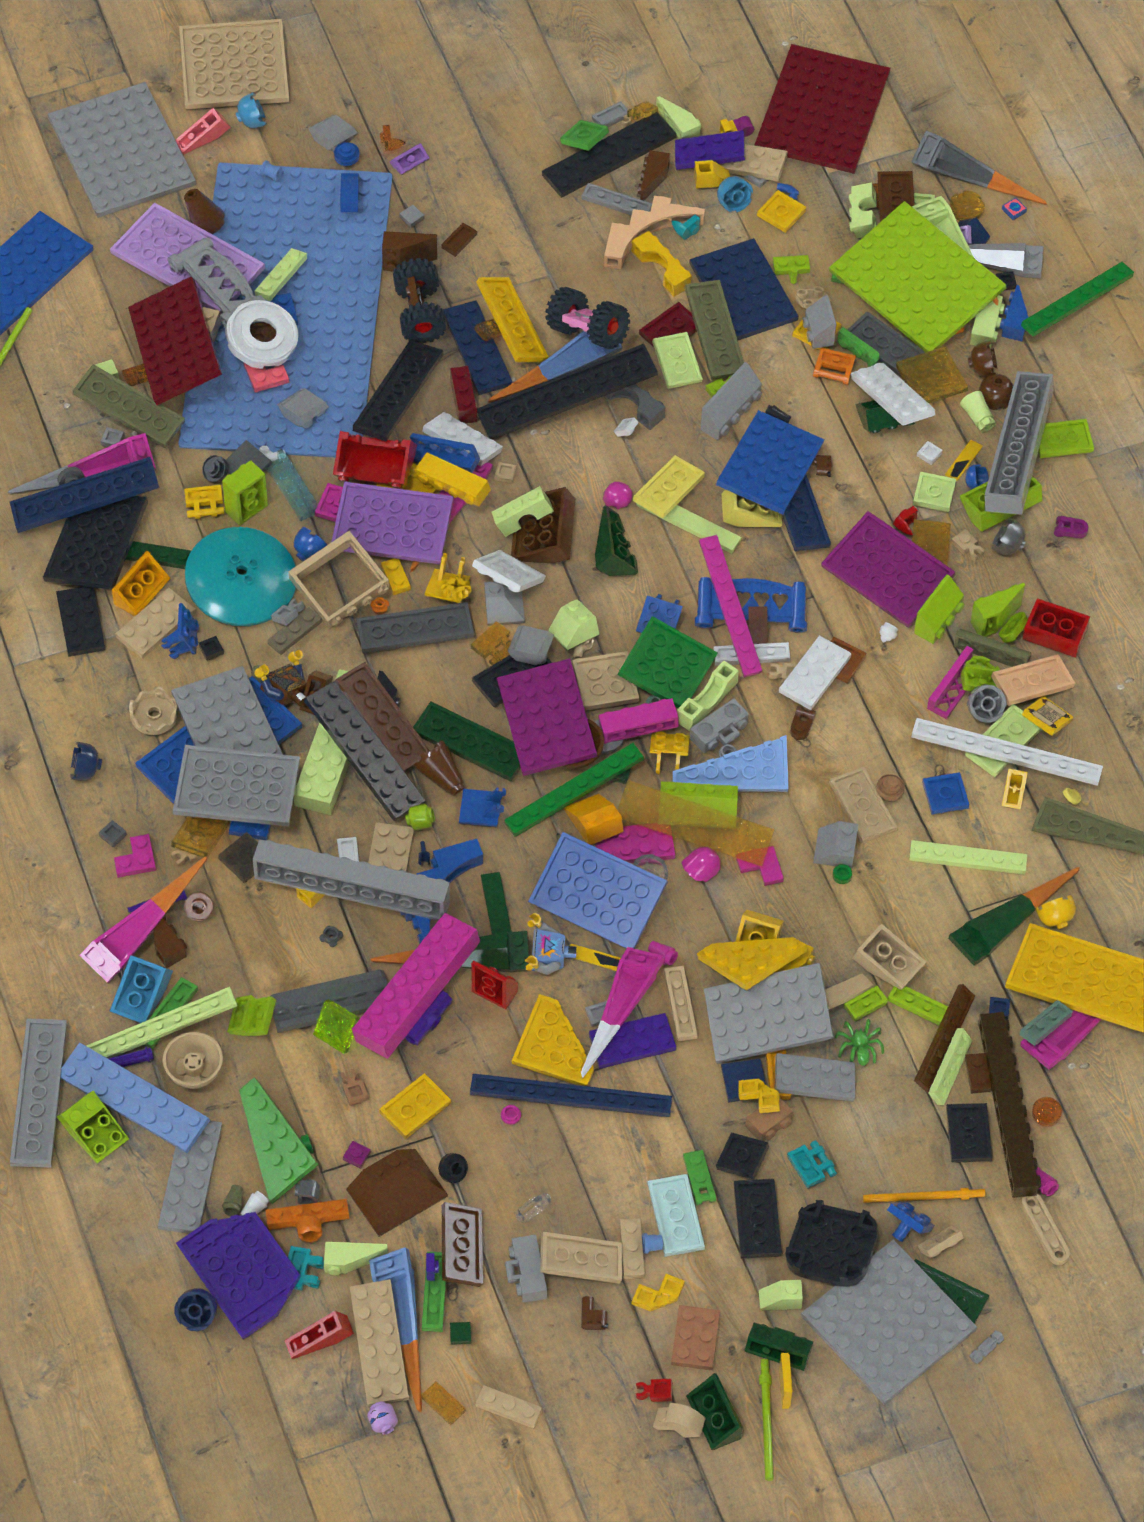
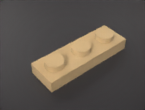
M640 1218L620 1219L624 1279L644 1278Z
M484 1385L476 1401V1407L533 1429L542 1411L540 1406Z

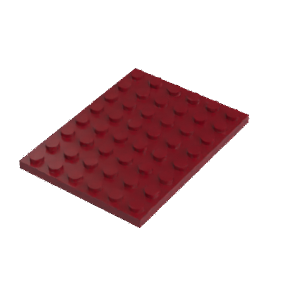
M791 44L754 146L787 151V158L855 174L891 68Z

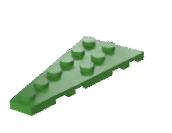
M254 1077L239 1092L268 1199L273 1204L319 1164L260 1082Z

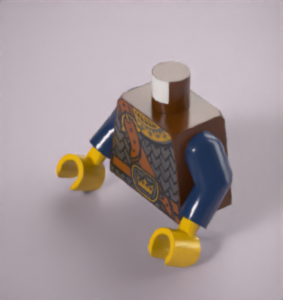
M301 650L295 651V654L292 651L288 655L289 661L293 662L294 665L290 663L269 673V667L263 664L255 670V676L261 678L260 689L265 692L267 697L275 699L281 705H286L293 701L298 706L305 704L306 696L303 694L306 682L302 664H299V660L303 657Z

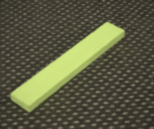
M636 504V506H638V507H640V508H642V509H644V510H646V511H648V512H650V513L656 515L655 513L649 511L648 509L642 507L641 505ZM678 505L662 518L701 539L717 535L721 548L731 554L742 539V537Z

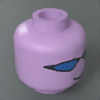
M384 1401L373 1404L367 1414L372 1430L376 1433L389 1434L398 1423L393 1406Z

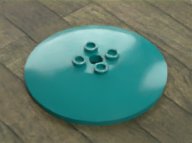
M230 527L207 535L195 545L186 562L185 584L192 601L207 616L228 625L253 626L271 620V615L283 605H289L296 587L289 579L288 572L296 566L286 547L273 536L253 528ZM244 569L247 573L240 575L237 573V570Z

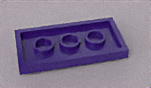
M744 130L675 140L676 170L694 168L695 161L713 160L718 164L745 161Z
M666 1013L624 1022L597 1058L599 1069L676 1051V1044ZM597 1029L589 1031V1038L591 1044L593 1043Z

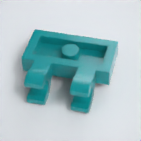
M291 1246L288 1259L301 1276L294 1289L303 1290L304 1285L319 1289V1277L306 1274L308 1266L323 1269V1257L312 1256L311 1249Z

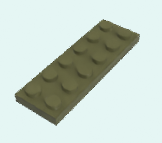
M720 280L685 284L684 289L711 380L728 378L743 365L744 360Z
M94 364L73 389V395L139 434L146 433L148 439L163 448L168 445L185 422V418L162 404L157 406L152 398Z

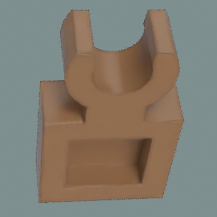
M351 1069L352 1077L347 1078L344 1072L341 1073L342 1082L346 1084L343 1085V1091L349 1106L369 1100L362 1079L356 1081L357 1076L354 1069Z

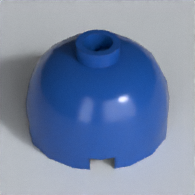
M302 527L297 532L293 542L294 549L298 552L296 556L301 561H305L327 546L326 542L318 535L309 534L311 530L306 527Z

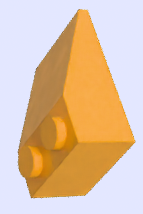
M599 793L564 808V811L585 842L590 845L623 832L621 814L613 803Z

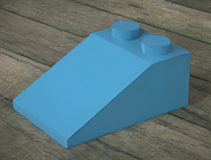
M131 955L110 1012L139 1023L147 1021L166 991L173 970Z

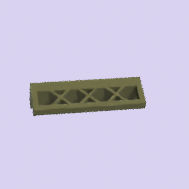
M963 629L957 630L955 635V648L964 650L966 646H969L973 649V654L1011 667L1028 663L1031 657V652Z

